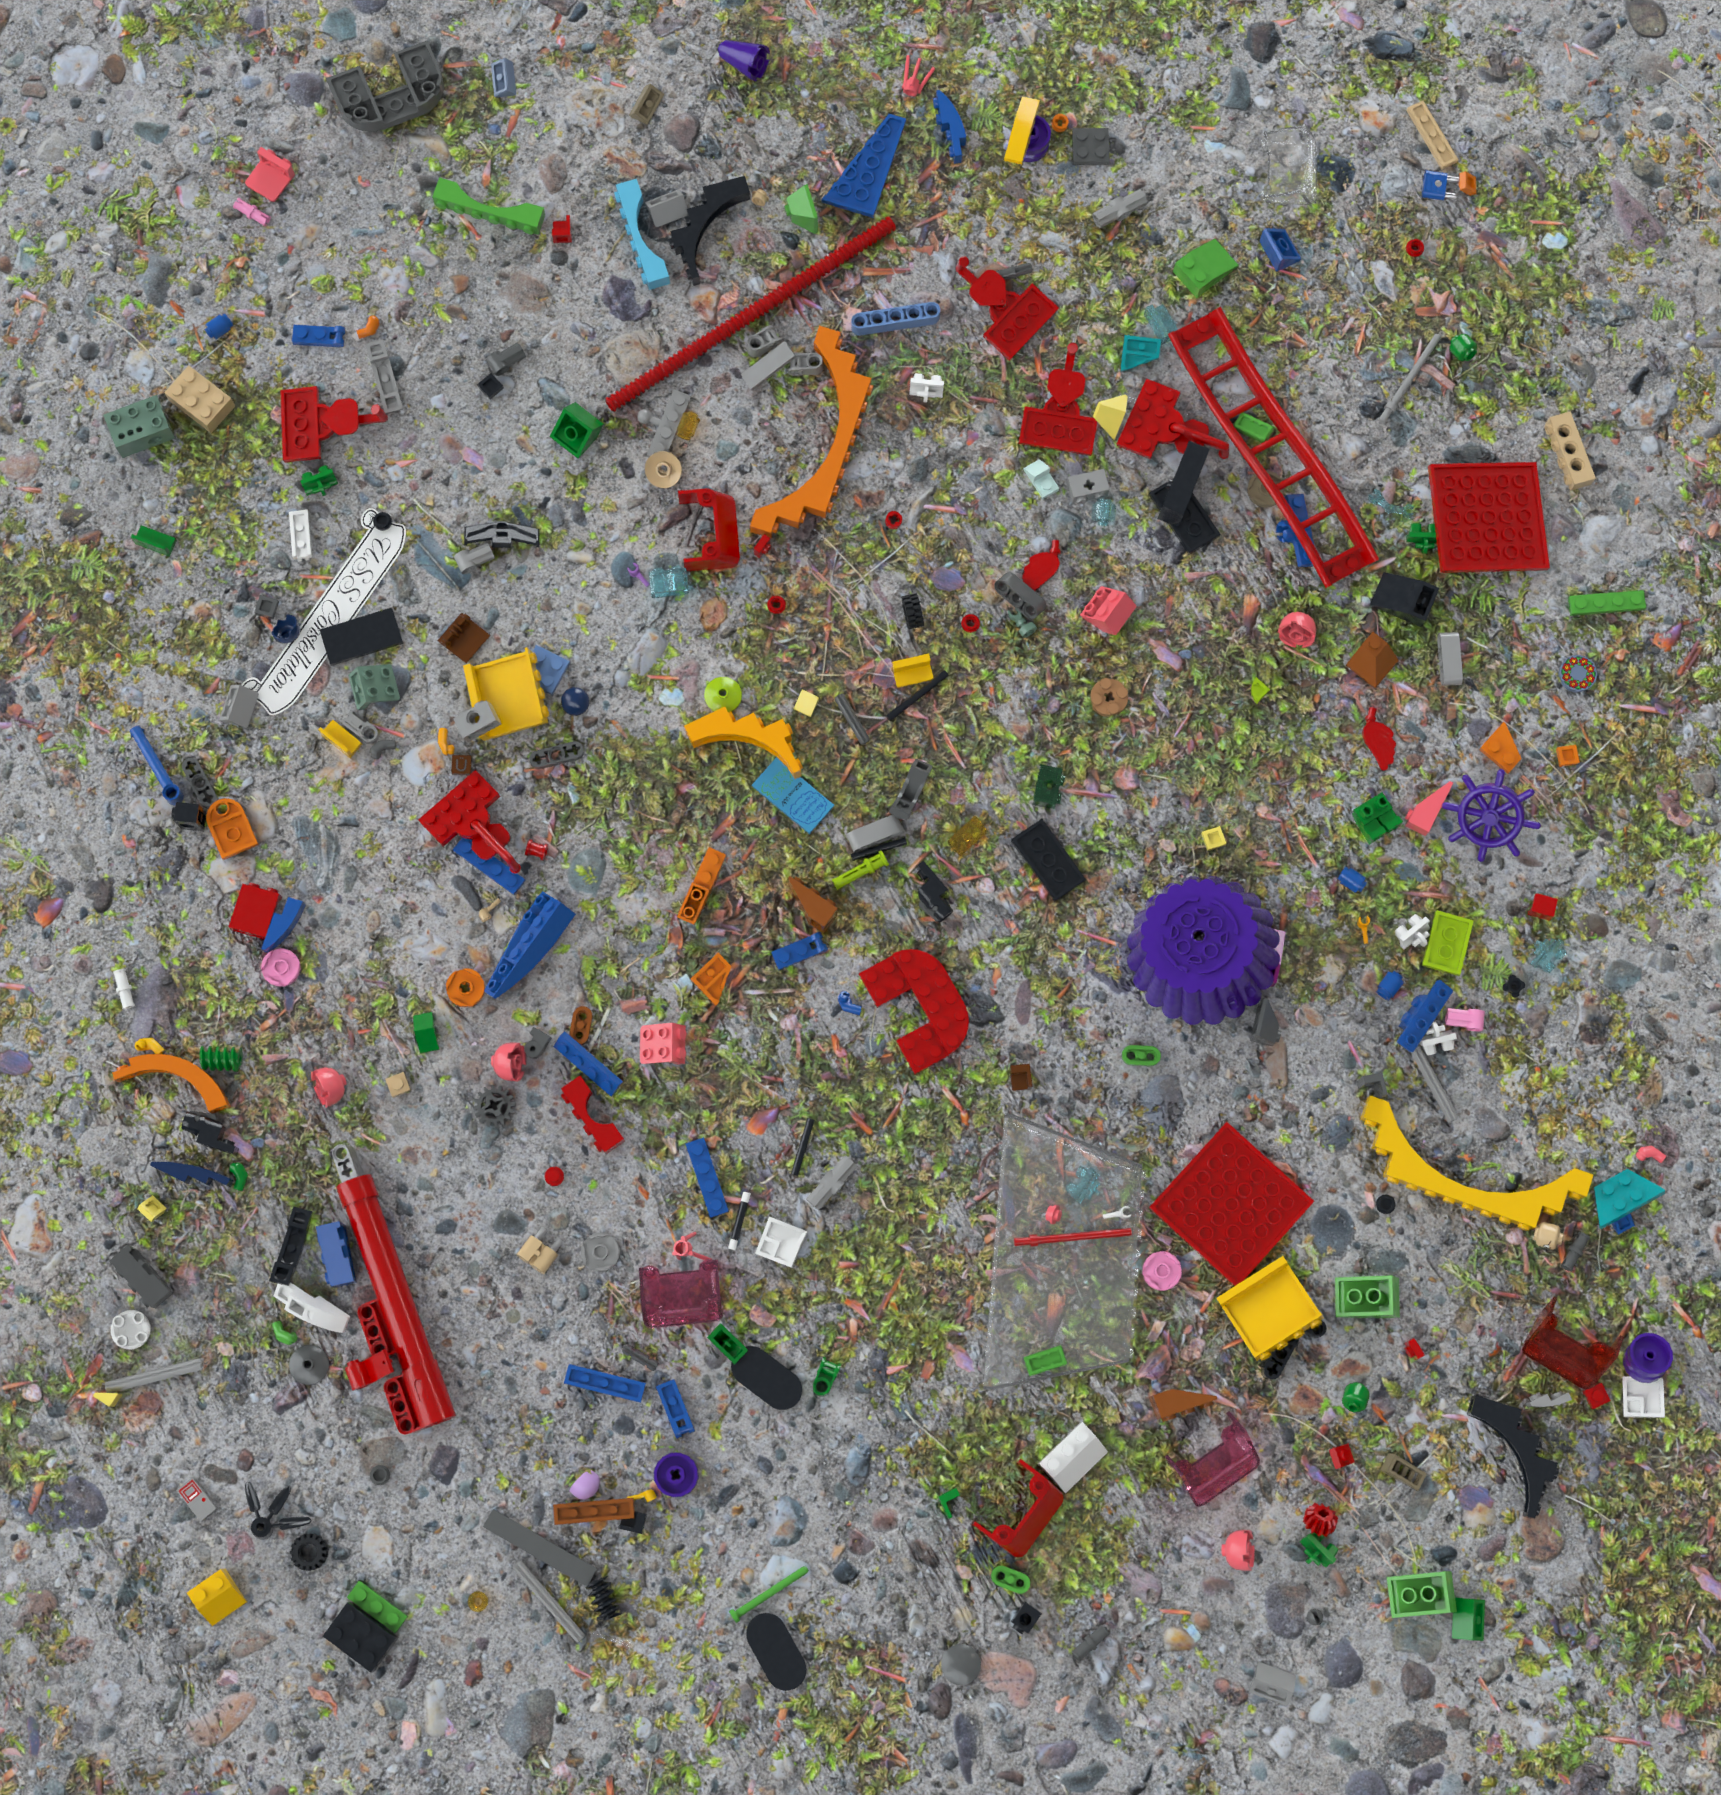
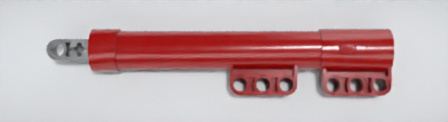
M340 1144L335 1146L332 1152L342 1182L336 1186L342 1207L346 1209L376 1295V1299L364 1303L358 1308V1317L372 1356L380 1352L381 1345H384L389 1358L397 1355L402 1372L400 1375L385 1382L384 1392L398 1431L404 1435L416 1433L456 1417V1413L437 1359L433 1357L378 1200L379 1194L371 1174L364 1175L354 1147ZM344 1149H346L347 1155L345 1158L342 1157V1151ZM369 1307L372 1309L371 1317L367 1315V1309ZM375 1326L379 1329L377 1336L373 1332ZM395 1382L398 1384L397 1392L393 1390V1384ZM401 1401L405 1404L403 1411L399 1407ZM407 1420H409L412 1425L410 1430L406 1427Z

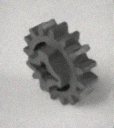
M491 1085V1090L484 1087L485 1092L483 1094L478 1092L480 1098L474 1099V1102L478 1104L473 1107L474 1110L478 1111L475 1116L476 1118L482 1117L480 1119L482 1124L487 1121V1127L494 1123L495 1128H498V1123L500 1122L505 1126L504 1120L511 1121L512 1119L509 1115L515 1114L512 1107H515L516 1103L511 1102L514 1096H507L510 1091L506 1089L503 1092L502 1086L496 1089L494 1085ZM493 1094H500L503 1097L496 1098ZM486 1098V1099H487L486 1104H485V1106L482 1107V1103H483L484 1099ZM493 1102H495L496 1104H499V1105H497V1108H498V1109L495 1110V1111H494V1109L492 1108V1103H493ZM507 1106V1110L503 1115V1108ZM486 1115H495L497 1119H490Z

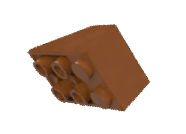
M789 876L788 886L808 924L825 934L837 917L838 908L835 907L836 903L829 898L825 900L820 897V893L812 887L810 889L804 886L805 883L798 877L792 878Z
M1170 1389L1149 1397L1156 1419L1162 1418L1163 1422L1176 1418V1413L1181 1412V1415L1194 1412V1407L1196 1406L1202 1409L1214 1405L1213 1401L1218 1399L1217 1396L1176 1389Z

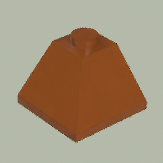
M1372 632L1346 666L1373 688H1376L1399 660L1389 644Z

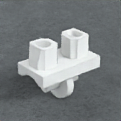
M915 373L914 377L911 378L909 395L924 397L923 402L926 403L928 397L942 398L944 381L938 375H933L931 380H926L924 375Z
M1415 914L1409 919V924L1412 926L1411 929L1407 930L1403 925L1395 930V935L1400 940V946L1403 949H1406L1411 944L1414 947L1418 944L1425 947L1428 944L1426 938L1430 936L1427 932L1430 929L1428 925L1430 920L1427 917L1422 919Z
M1433 1022L1430 1026L1431 1028L1426 1032L1427 1036H1424L1419 1043L1426 1055H1432L1437 1053L1435 1044L1441 1043L1443 1051L1454 1049V1039H1457L1456 1033H1452L1451 1030L1445 1031L1444 1025L1438 1026L1436 1022Z

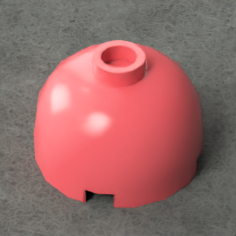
M1292 612L1282 619L1278 629L1279 638L1288 646L1296 648L1297 644L1302 645V648H1306L1315 641L1316 624L1309 615L1303 612Z
M505 1043L499 1046L492 1056L491 1065L501 1079L515 1082L522 1079L524 1072L521 1071L522 1064L526 1065V1053L524 1046L520 1045L521 1043Z
M328 1067L319 1068L311 1072V1080H316L314 1090L322 1105H325L327 1108L342 1099L345 1092L344 1086L347 1085L343 1074L339 1075L336 1070Z
M1251 1530L1234 1531L1227 1537L1226 1543L1222 1544V1556H1226L1227 1563L1236 1570L1251 1571V1567L1254 1566L1255 1548L1250 1542V1539H1253Z

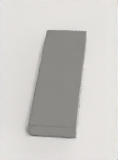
M784 341L743 372L741 376L750 389L754 390L796 358V355L787 342Z

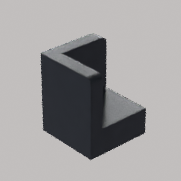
M635 1511V1518L621 1519L618 1529L643 1534L647 1514Z

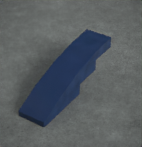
M175 1162L150 1163V1166L186 1184H189L192 1178L210 1186L213 1179L228 1187H231L234 1180L219 1173L194 1165Z

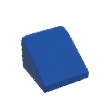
M1628 1214L1612 1223V1226L1619 1235L1635 1226L1631 1214Z

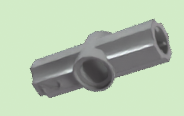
M1139 189L1125 197L1119 196L1113 199L1108 206L1092 214L1094 223L1097 227L1102 228L1115 220L1122 221L1126 219L1133 211L1147 205L1146 195Z
M845 1155L832 1171L829 1170L820 1180L819 1185L806 1200L819 1211L830 1197L834 1196L842 1188L846 1179L858 1166Z

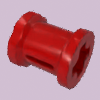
M529 839L525 855L536 856L544 861L549 845L538 844Z

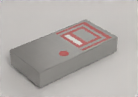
M194 1477L190 1478L176 1490L200 1522L218 1509Z

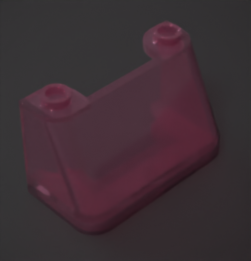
M704 1260L699 1264V1270L660 1274L659 1270L652 1265L639 1268L641 1310L646 1327L659 1328L715 1322L722 1319L723 1311L718 1260Z

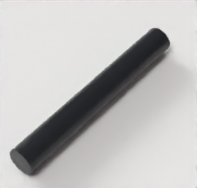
M904 837L850 854L851 859L855 861L878 854L880 850L884 852L907 845V841Z
M807 1118L791 1175H799L815 1121L813 1119Z

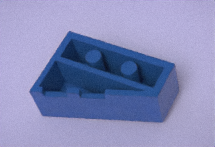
M337 1221L316 1226L317 1239L322 1250L321 1259L327 1271L325 1272L326 1283L330 1284L333 1288L357 1283L345 1224Z

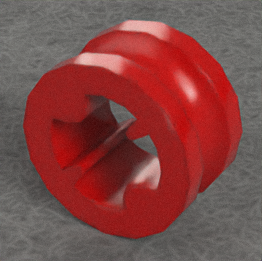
M897 511L889 512L885 519L886 526L890 529L899 528L902 523V515ZM895 516L899 522L892 524L889 518L892 519Z

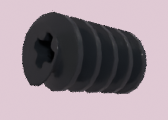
M608 1576L590 1582L585 1587L586 1590H593L588 1596L595 1597L591 1605H598L594 1610V1613H601L597 1620L606 1621L622 1614L615 1612L620 1606L612 1604L617 1598L610 1597L614 1590L607 1589L611 1585V1582H604Z

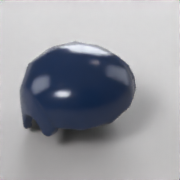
M287 614L285 620H277V624L272 630V635L278 643H291L299 637L301 628L296 617Z
M579 687L567 689L561 697L563 710L573 716L584 714L589 707V695Z

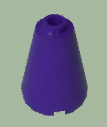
M725 40L718 47L720 58L750 80L757 81L756 78H761L765 73L769 60L766 59L767 54H770L767 46Z

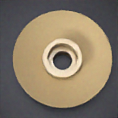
M666 451L652 454L645 464L647 479L651 484L659 488L672 487L679 481L682 474V467L678 458ZM661 466H667V471H663Z

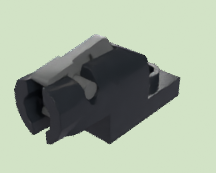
M923 860L917 865V874L923 881L926 880L927 882L917 892L920 899L919 907L936 922L941 923L954 910L950 907L947 899L943 898L947 894L948 889Z
M197 1111L186 1112L181 1129L196 1136L198 1144L237 1156L239 1148L234 1146L235 1142L227 1139L221 1142L226 1127L217 1120L215 1114Z

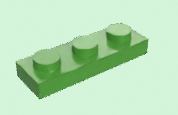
M360 1580L347 1596L349 1600L394 1633H397L408 1617Z

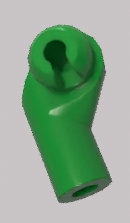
M232 1163L229 1170L236 1177L233 1189L243 1192L248 1173L241 1163Z

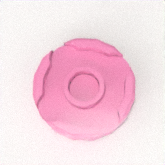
M284 948L268 952L261 964L265 980L277 987H284L294 983L301 970L298 957L292 951Z
M1160 1251L1146 1258L1142 1274L1145 1282L1151 1288L1165 1291L1178 1284L1182 1269L1179 1260L1173 1254Z

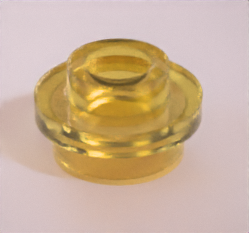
M476 1591L468 1598V1606L474 1612H481L488 1605V1597L483 1592ZM476 1598L482 1600L481 1605L477 1606L475 1604Z

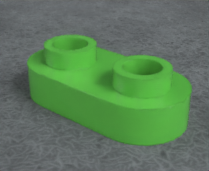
M1129 1045L1124 1048L1121 1057L1127 1065L1155 1066L1160 1061L1161 1053L1154 1046ZM1128 1053H1133L1134 1059H1129ZM1147 1054H1152L1154 1059L1149 1060Z
M997 1566L991 1572L993 1583L1010 1591L1022 1594L1030 1587L1028 1576L1005 1566ZM1003 1572L1005 1575L1004 1579L999 1580L997 1574ZM1018 1579L1023 1580L1022 1587L1016 1585Z

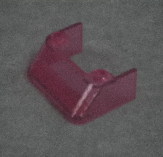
M1230 1411L1226 1414L1231 1425L1223 1429L1221 1434L1222 1443L1193 1464L1186 1459L1174 1463L1168 1454L1164 1456L1172 1473L1192 1502L1198 1507L1210 1502L1254 1471L1260 1464V1458L1247 1431Z

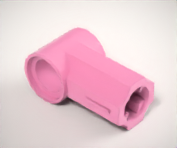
M1447 1008L1445 1025L1463 1027L1469 1031H1483L1485 1011Z

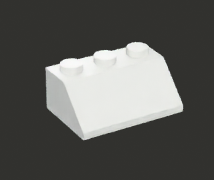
M1080 1422L1038 1465L1064 1493H1067L1108 1451L1083 1422Z

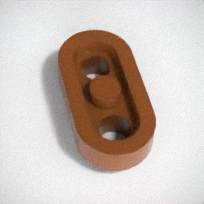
M580 1006L573 1012L569 1035L580 1045H584L588 1041L593 1019L591 1010L585 1006ZM586 1014L587 1018L585 1020H581L580 1015ZM577 1033H582L583 1037L577 1039L576 1035Z

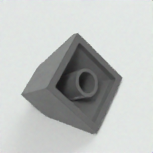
M1263 998L1257 1007L1250 1041L1273 1046L1276 1042H1279L1281 1031L1278 1030L1279 1023L1268 998Z

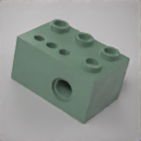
M157 395L103 415L115 447L122 458L175 439L163 405Z

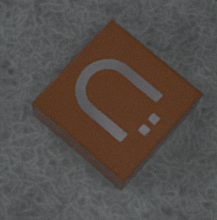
M452 755L451 774L470 775L472 756Z

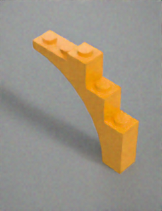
M723 707L684 726L693 748L718 741H740L753 744L777 757L788 768L794 779L802 776L801 769H803V766L798 758H794L793 753L795 751L790 743L793 731L789 723L785 724L783 719L764 727L761 718H756L754 713L736 721L731 711L728 712L726 707Z

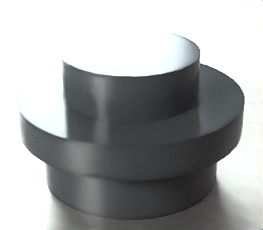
M377 1465L372 1468L370 1479L376 1485H384L390 1479V1471L384 1465Z

